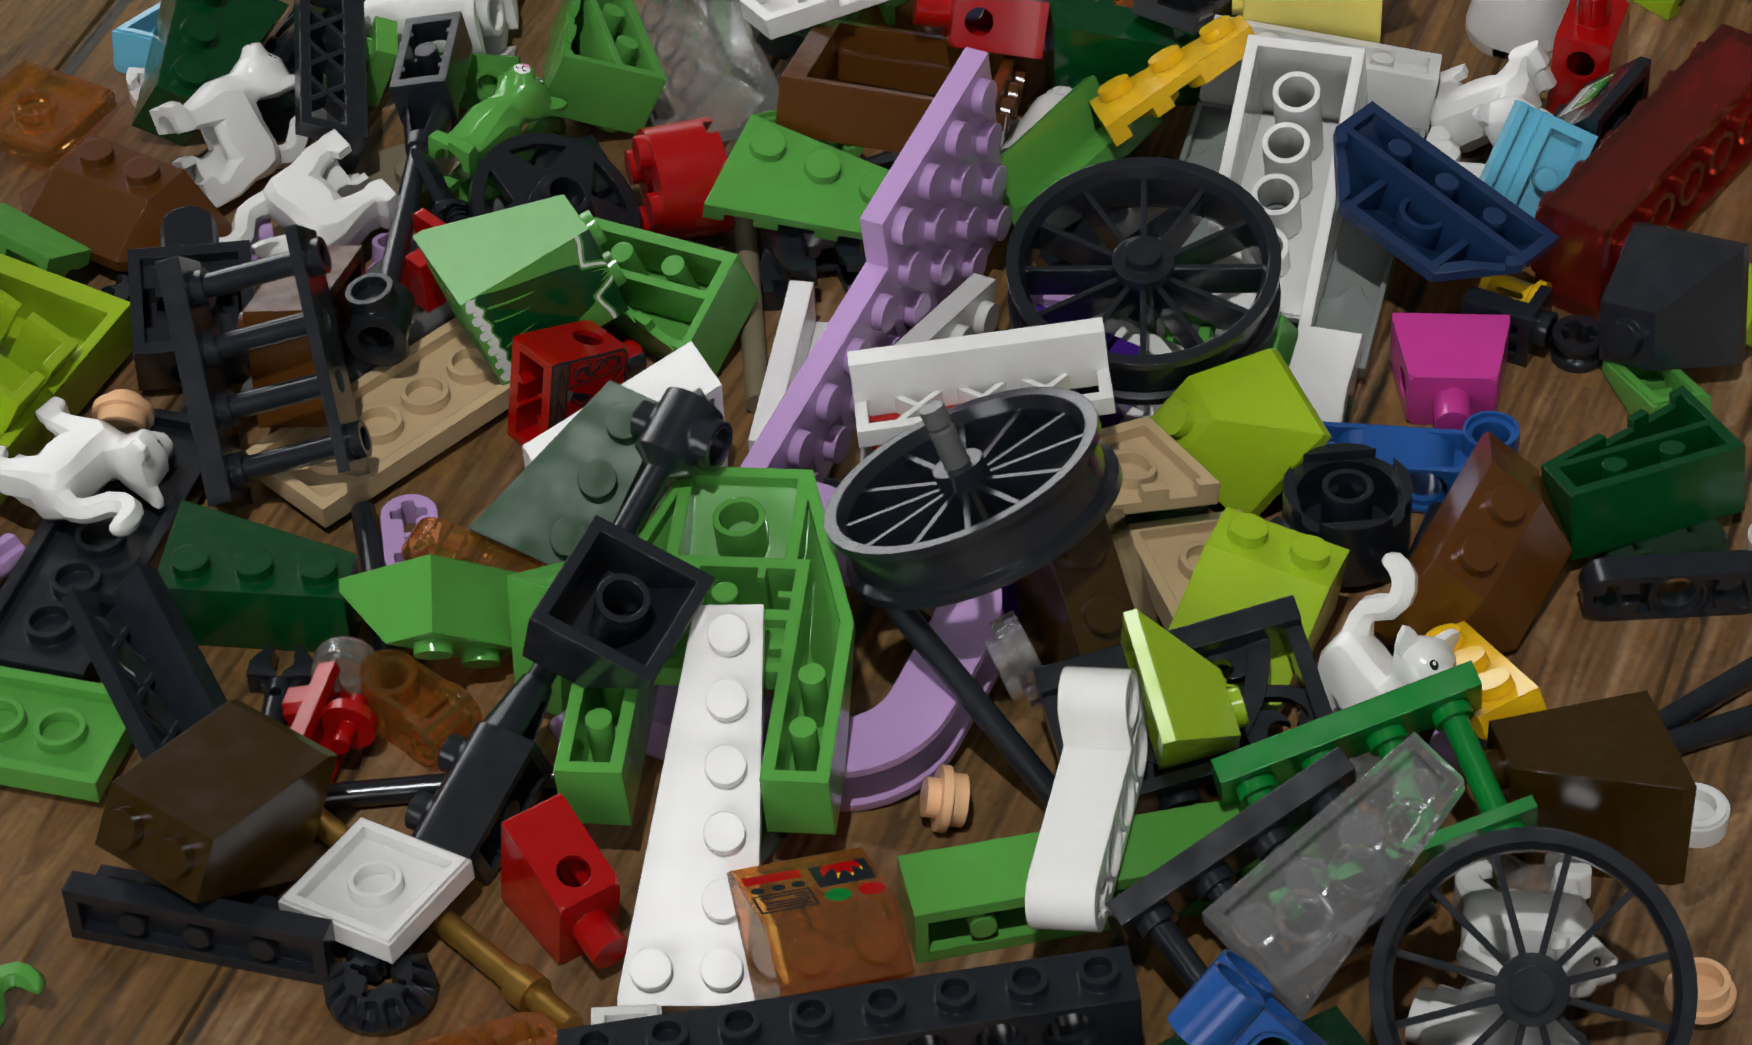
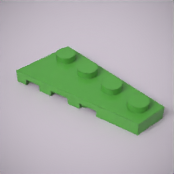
M751 114L704 203L702 217L723 221L724 215L752 219L754 220L753 226L778 231V226L784 225L814 231L813 238L837 242L838 237L844 236L863 240L860 217L889 170Z

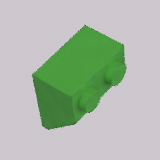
M428 554L339 579V592L385 644L413 649V656L417 659L440 660L453 656L461 658L462 667L485 669L499 666L500 657L512 654L507 576L519 572Z

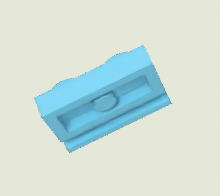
M1515 100L1479 179L1548 229L1555 232L1598 136L1547 112L1530 106V104Z

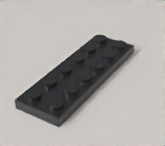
M154 408V424L149 430L164 432L173 443V451L168 457L169 471L158 485L164 498V506L161 509L153 507L119 480L108 482L98 493L101 494L108 491L126 492L142 504L144 514L136 531L128 536L117 537L112 535L109 531V526L114 517L89 524H80L68 520L44 519L0 590V666L94 682L98 673L60 600L71 587L112 595L136 564L156 567L158 569L181 500L196 504L205 490L188 414ZM95 616L96 619L110 628L106 618Z

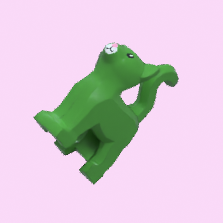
M515 64L507 72L500 75L494 94L470 108L452 131L447 134L437 130L428 136L429 155L436 160L443 156L449 158L454 154L460 161L452 173L449 175L442 173L454 199L468 202L470 183L480 162L501 142L522 135L521 129L526 123L529 124L526 126L523 134L552 133L564 136L566 124L563 118L552 115L564 111L568 107V103L562 98L549 96L545 81L534 73L533 68L529 64ZM538 149L514 153V155L535 165ZM487 176L484 189V201L502 195L489 176Z

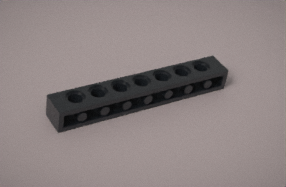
M1128 945L557 1030L558 1045H1143L1141 996Z

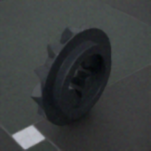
M349 947L344 962L329 964V978L327 983L323 985L327 1008L339 1023L359 1032L385 1033L414 1023L428 1011L436 996L437 980L427 953H413L409 947L391 964ZM391 974L392 984L381 983L376 990H371L369 993L367 980L378 982L384 975Z

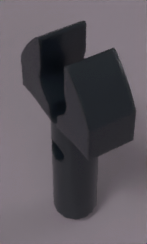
M272 644L249 660L246 676L250 693L265 694L261 712L285 725L286 720L283 717L282 702L286 692L291 687L309 685L315 672V664L309 653L300 645H296L293 665L285 669L281 676H277V658L274 644Z

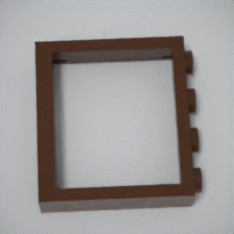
M832 19L814 25L780 76L775 123L815 140L900 153L935 97L832 81V79L936 95L964 51V48L949 46L944 36L839 19ZM988 52L991 78L997 83L995 111L997 123L1002 125L1001 149L1004 135L1009 133L1012 117L1017 115L1019 101L1022 102L1024 99L1027 84V68L1018 67L1019 56Z

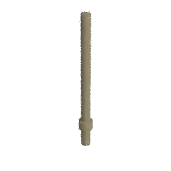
M734 216L735 253L739 255L760 293L740 330L745 405L748 411L755 413L767 370L762 287L759 271L757 227L753 226L754 220Z

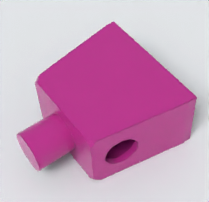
M1392 312L1390 368L1406 421L1411 424L1434 425V428L1463 430L1465 421L1471 415L1481 411L1498 410L1507 368L1510 315Z

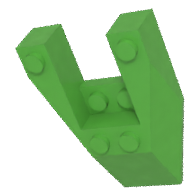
M720 467L715 472H708L697 468L695 474L690 479L674 478L637 536L716 578L712 589L702 605L764 604V689L775 690L759 778L767 832L836 835L845 779L855 625L835 549L824 530V508L814 471L809 469ZM691 623L650 689L581 688L572 683L553 772L558 794H563L582 823L632 825L659 685L679 686Z

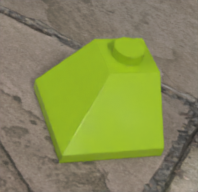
M1272 348L1188 376L1151 417L1221 483L1218 497L1219 503L1225 508L1242 509L1243 513L1257 516L1282 492L1284 475L1290 466L1293 471L1303 463V454L1316 447L1326 445L1332 438L1280 352Z
M1138 609L1123 612L1121 645L1128 668L1135 669L1138 675L1146 727L1159 771L1238 749L1241 738L1239 728L1249 725L1246 707L1239 687L1235 686L1227 689L1221 669Z

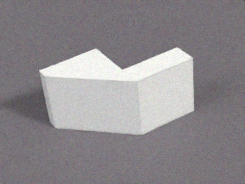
M1301 325L1289 368L1321 420L1344 423L1348 395L1354 396L1364 335Z

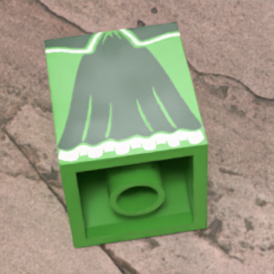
M564 194L424 229L412 236L455 317L502 385L510 382L514 336L581 320L593 321L601 327L629 310L618 288L627 282L611 253L607 250L601 254L598 246L607 242L600 226L589 210L578 215Z

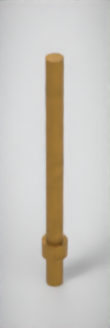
M323 807L315 836L331 848L350 828ZM448 907L429 925L428 928L500 985L503 998L523 1014L534 1013L556 1032L559 1029L582 1026V1015L551 991L552 984L549 979L530 964H517Z

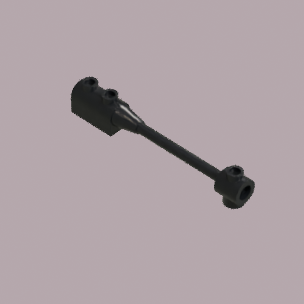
M461 11L406 18L389 88L401 123L404 126L407 158L380 272L368 273L356 278L345 290V297L351 311L345 336L346 344L354 356L367 363L391 366L405 360L410 353L408 338L416 303L413 294L402 284L406 268L405 256L409 255L415 229L412 215L419 211L425 185L413 162L411 149L415 147L429 154L428 136L437 130L448 134L459 123L458 115L461 102L468 94L465 84L473 53V46ZM446 40L443 55L439 54L437 45L433 41Z
M669 387L658 404L649 400H643L638 404L632 415L630 433L633 437L638 438L635 448L646 466L613 524L636 536L669 478L690 479L695 474L697 468L708 472H715L723 465L729 454L733 439L731 424L724 421L722 413L712 403L689 390ZM536 663L532 664L527 674H523L482 722L475 723L468 737L454 733L445 740L439 752L438 768L440 771L447 773L435 795L425 791L418 792L411 799L405 813V826L407 829L414 831L411 837L472 860L474 880L488 886L501 866V822L533 807L553 773V767L535 740L552 694L551 686L557 674Z

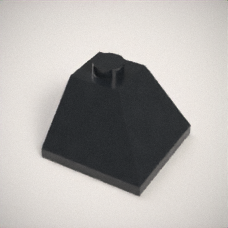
M1638 222L1633 225L1601 299L1599 359L1651 371L1738 365L1744 362L1750 244L1644 222Z

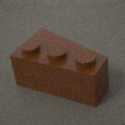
M362 245L327 246L332 268L331 272L326 274L342 350L350 351L347 347L345 336L351 311L345 297V290L353 280L366 274ZM295 276L263 284L245 309L240 312L237 329L302 312ZM308 337L248 352L253 389L316 373ZM322 398L257 414L259 428L328 426Z

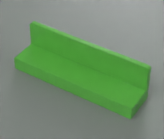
M1094 75L1084 78L1001 154L1002 165L1007 167L1003 205L1011 207L1013 225L1015 226L1026 207L1041 192L1059 179L1090 165L1126 158L1163 122L1162 117L1154 118L1153 115L1139 117L1128 125L1133 136L1116 147L1089 103L1090 100L1099 96L1097 90L1100 84Z

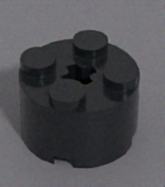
M1335 443L1316 447L1303 454V463L1293 471L1290 466L1283 479L1282 519L1300 533L1320 537L1326 542L1350 550L1341 587L1364 586L1372 583L1385 585L1391 583L1390 574L1381 561L1385 554L1397 552L1406 558L1409 552L1413 483L1408 470L1395 458H1393L1392 466L1381 459L1375 458V448L1356 443Z

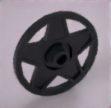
M528 133L501 142L483 158L470 183L468 194L470 218L486 214L483 194L487 176H489L510 204L507 208L564 194L578 215L589 210L593 217L641 229V220L635 195L621 172L611 161L592 147L563 135ZM531 149L562 152L545 171L514 155V153ZM593 169L612 187L621 207L591 194Z

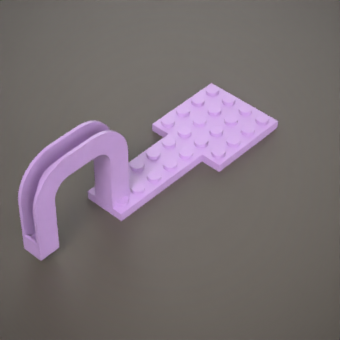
M969 47L964 49L861 215L860 225L866 262L740 466L813 470L824 512L828 501L837 487L823 484V479L827 476L833 464H839L846 456L851 434L856 427L847 351L892 346L897 343L973 273L984 274L988 254L996 241H1003L1010 229L1012 209L1009 206L1003 205L1007 167L1002 165L1000 153L1002 125L997 123L995 100L997 96V83L991 78L988 52ZM835 549L844 585L851 586L846 573L847 556ZM1002 588L959 603L921 609L932 617L929 622L930 626L988 695L1000 674L1007 652L1008 636L1003 611ZM915 649L885 699L874 708L849 717L845 779L839 812L874 809L896 802L921 789L925 776L934 777L936 769L940 764L947 765L951 761L974 721ZM659 685L646 755L663 761L679 686ZM764 697L763 755L773 699Z

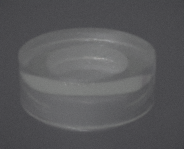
M341 636L331 638L317 648L311 669V679L318 663L336 661L341 669L339 679L349 694L358 693L367 697L374 690L379 670V659L376 652L367 643L357 638Z

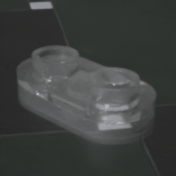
M1012 610L989 622L994 635L984 640L983 643L1013 702L1026 697L1031 708L1040 704L1033 669L1042 667V664Z

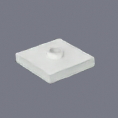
M361 817L278 901L279 910L332 919L335 941L393 964L475 878L472 860Z

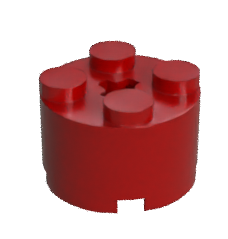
M710 116L641 128L637 130L636 136L632 137V149L624 151V161L630 184H639L644 205L637 207L641 220V229L685 241L732 231L734 216L724 215L723 221L702 217L704 203L727 161L719 131L707 133L713 122Z

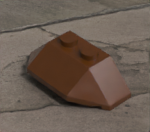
M93 134L20 193L22 213L92 249L91 261L116 271L128 272L127 249L160 247V226L163 218L176 208L184 206L202 208L212 215L217 225L219 237L228 236L232 232L231 224L184 169Z
M1491 432L1484 433L1479 439L1409 559L1418 575V592L1413 604L1394 620L1374 622V636L1393 652L1397 634L1402 625L1410 626L1417 635H1425L1437 626L1449 623L1457 624L1463 621L1470 625L1501 654L1515 651L1572 552L1571 545L1538 469Z

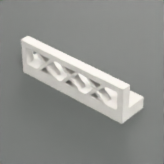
M1102 317L847 351L859 448L883 445L904 430L921 422L919 409L930 401L943 400L945 406L958 405L990 394L1020 388L1057 387L1071 390L1098 386L1099 392L1082 395L1092 402L1099 416L1116 413ZM892 413L901 415L896 420L870 423L869 418L870 416Z

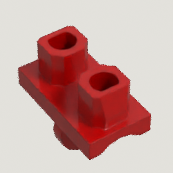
M336 661L318 663L310 684L288 688L282 702L283 717L292 730L338 754L331 783L335 779L345 753L350 749H361L369 746L375 740L380 724L377 715L368 707V699L358 693L351 695L342 686L339 679L341 669Z

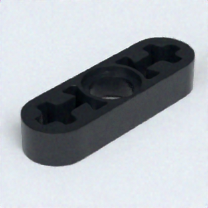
M1725 550L1624 555L1595 559L1581 570L1578 577L1584 610L1592 618L1601 621L1727 616L1752 613V551ZM1685 578L1692 581L1687 588L1676 593H1665L1658 590L1663 583L1671 579ZM1706 580L1710 582V587L1708 588L1705 585ZM1742 580V584L1738 585V581ZM1644 583V591L1640 590L1639 584ZM1613 586L1612 591H1607V587Z

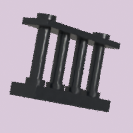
M297 224L286 226L284 231L289 251L209 273L205 268H201L199 261L181 256L155 262L208 507L234 509L253 504L250 487L254 486L256 479L333 459L336 460L339 474L352 476L370 474L366 457L372 455V441L366 424L363 420H358L326 278V274L330 273L332 268L331 257L324 239L321 236L317 237L316 230ZM295 276L302 312L221 333L219 329L214 328L210 305L214 303L216 296ZM308 337L316 373L238 394L228 389L223 365L228 363L229 357ZM322 398L329 435L248 455L246 451L241 450L236 426L241 425L242 418Z
M1338 746L1105 903L1109 925L1123 945L1129 946L1140 938L1145 942L1153 941L1189 990L1208 967L1175 924L1179 918L1177 913L1199 898L1202 902L1211 901L1268 977L1267 980L1274 989L1272 996L1285 1007L1374 946L1381 924L1390 906L1408 881L1350 807L1353 800L1351 795L1356 792V771L1354 765ZM1315 819L1319 824L1328 823L1385 898L1351 922L1292 846L1295 840L1293 834ZM1256 859L1261 863L1270 862L1326 937L1325 940L1293 962L1234 885L1237 879L1235 874ZM1432 895L1420 906L1404 934L1419 928L1434 915L1437 910L1435 904L1438 901Z

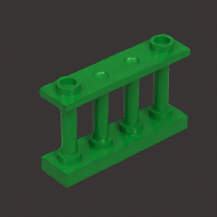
M1472 660L1211 759L1214 784L1223 806L1226 807L1237 802H1241L1244 806H1251L1338 746L1348 759L1368 752L1372 756H1380L1416 838L1385 851L1406 880L1412 878L1432 859L1450 847L1469 838L1507 828L1537 827L1538 806L1533 795L1507 804L1470 720L1473 718L1474 712L1482 709V683ZM1433 727L1437 731L1445 732L1481 812L1480 815L1443 829L1405 746L1410 736ZM1352 800L1350 807L1362 821L1357 807ZM1294 840V842L1292 843V846L1295 848V850H1296V851L1298 852V854L1301 856V854H1300V852H1299V849H1298V847H1297V845H1296V842H1295V840ZM1342 842L1341 844L1350 864L1317 877L1338 906L1379 891ZM1280 877L1284 890L1268 895L1270 917L1275 929L1277 930L1290 924L1295 929L1316 925Z

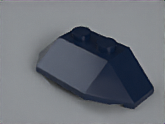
M1373 101L1336 126L1333 134L1337 213L1428 281H1453L1521 273L1557 246L1560 236Z

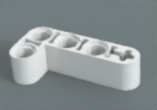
M1066 666L1062 670L1058 686V718L1064 747L1028 873L1025 891V914L1028 927L1031 929L1101 933L1108 917L1105 903L1113 897L1146 769L1148 753L1147 727L1139 679L1135 669Z

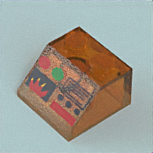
M862 847L731 870L727 873L755 1000L902 979L915 972L899 901Z

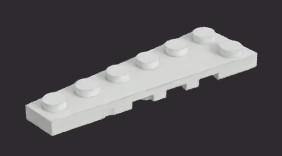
M764 604L701 605L692 619L617 995V1006L658 1004V1006H662V1013H673L759 1000L760 911L752 898L761 896V894H751V890L761 889V884L745 887L741 879L761 876L762 795L759 778L763 761ZM756 898L755 900L760 907L761 898Z

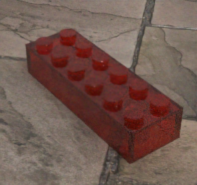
M1723 23L1705 41H1699L1693 47L1689 57L1676 70L1668 71L1662 79L1660 86L1646 100L1641 99L1636 103L1630 116L1616 130L1611 129L1605 134L1599 147L1586 160L1581 159L1574 165L1569 177L1555 191L1550 190L1542 197L1536 210L1535 219L1560 236L1557 246L1531 265V269L1535 272V284L1539 280L1552 284V288H1554L1552 306L1573 315L1590 316L1600 321L1601 299L1633 225L1638 222H1644L1687 231L1752 163V34Z

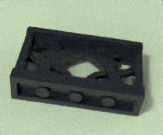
M1294 595L1168 630L1169 633L1219 669L1223 670L1231 667L1233 674L1226 679L1227 684L1244 682V686L1239 687L1246 707L1249 725L1239 728L1241 738L1238 749L1245 747L1247 743L1250 745L1268 738L1270 730L1276 726L1291 728V723L1284 714L1275 710H1263L1266 702L1292 704L1307 715L1309 722L1333 713L1302 626L1301 615ZM1121 644L1033 669L1038 700L1059 762L1064 747L1058 718V686L1063 668L1066 666L1129 669ZM1286 651L1289 652L1301 688L1289 685H1269L1272 655ZM1148 736L1146 769L1134 815L1220 800L1221 798L1214 784L1211 759L1234 750L1159 771ZM1154 771L1159 772V773L1164 774V775L1155 777Z

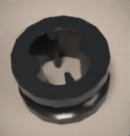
M1569 315L1559 319L1553 325L1551 331L1552 344L1549 355L1551 361L1558 368L1566 372L1578 374L1594 371L1602 365L1603 360L1599 359L1600 321L1590 316Z

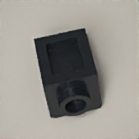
M1545 285L1539 287L1529 303L1475 286L1469 288L1461 301V314L1510 315L1507 362L1525 368L1540 347H1549L1552 342L1551 331L1553 325L1559 320L1558 313L1552 311L1554 288Z

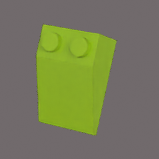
M1226 507L1205 543L1168 630L1294 595L1301 615L1302 626L1311 652H1313L1336 609L1350 550L1326 542L1320 537L1306 535L1266 521L1257 515L1243 513ZM1286 651L1272 655L1269 685L1295 686L1298 678L1289 652ZM1231 667L1221 670L1226 687L1244 686V682L1227 684L1226 679L1233 674ZM1266 702L1263 710H1275L1281 713L1286 703Z

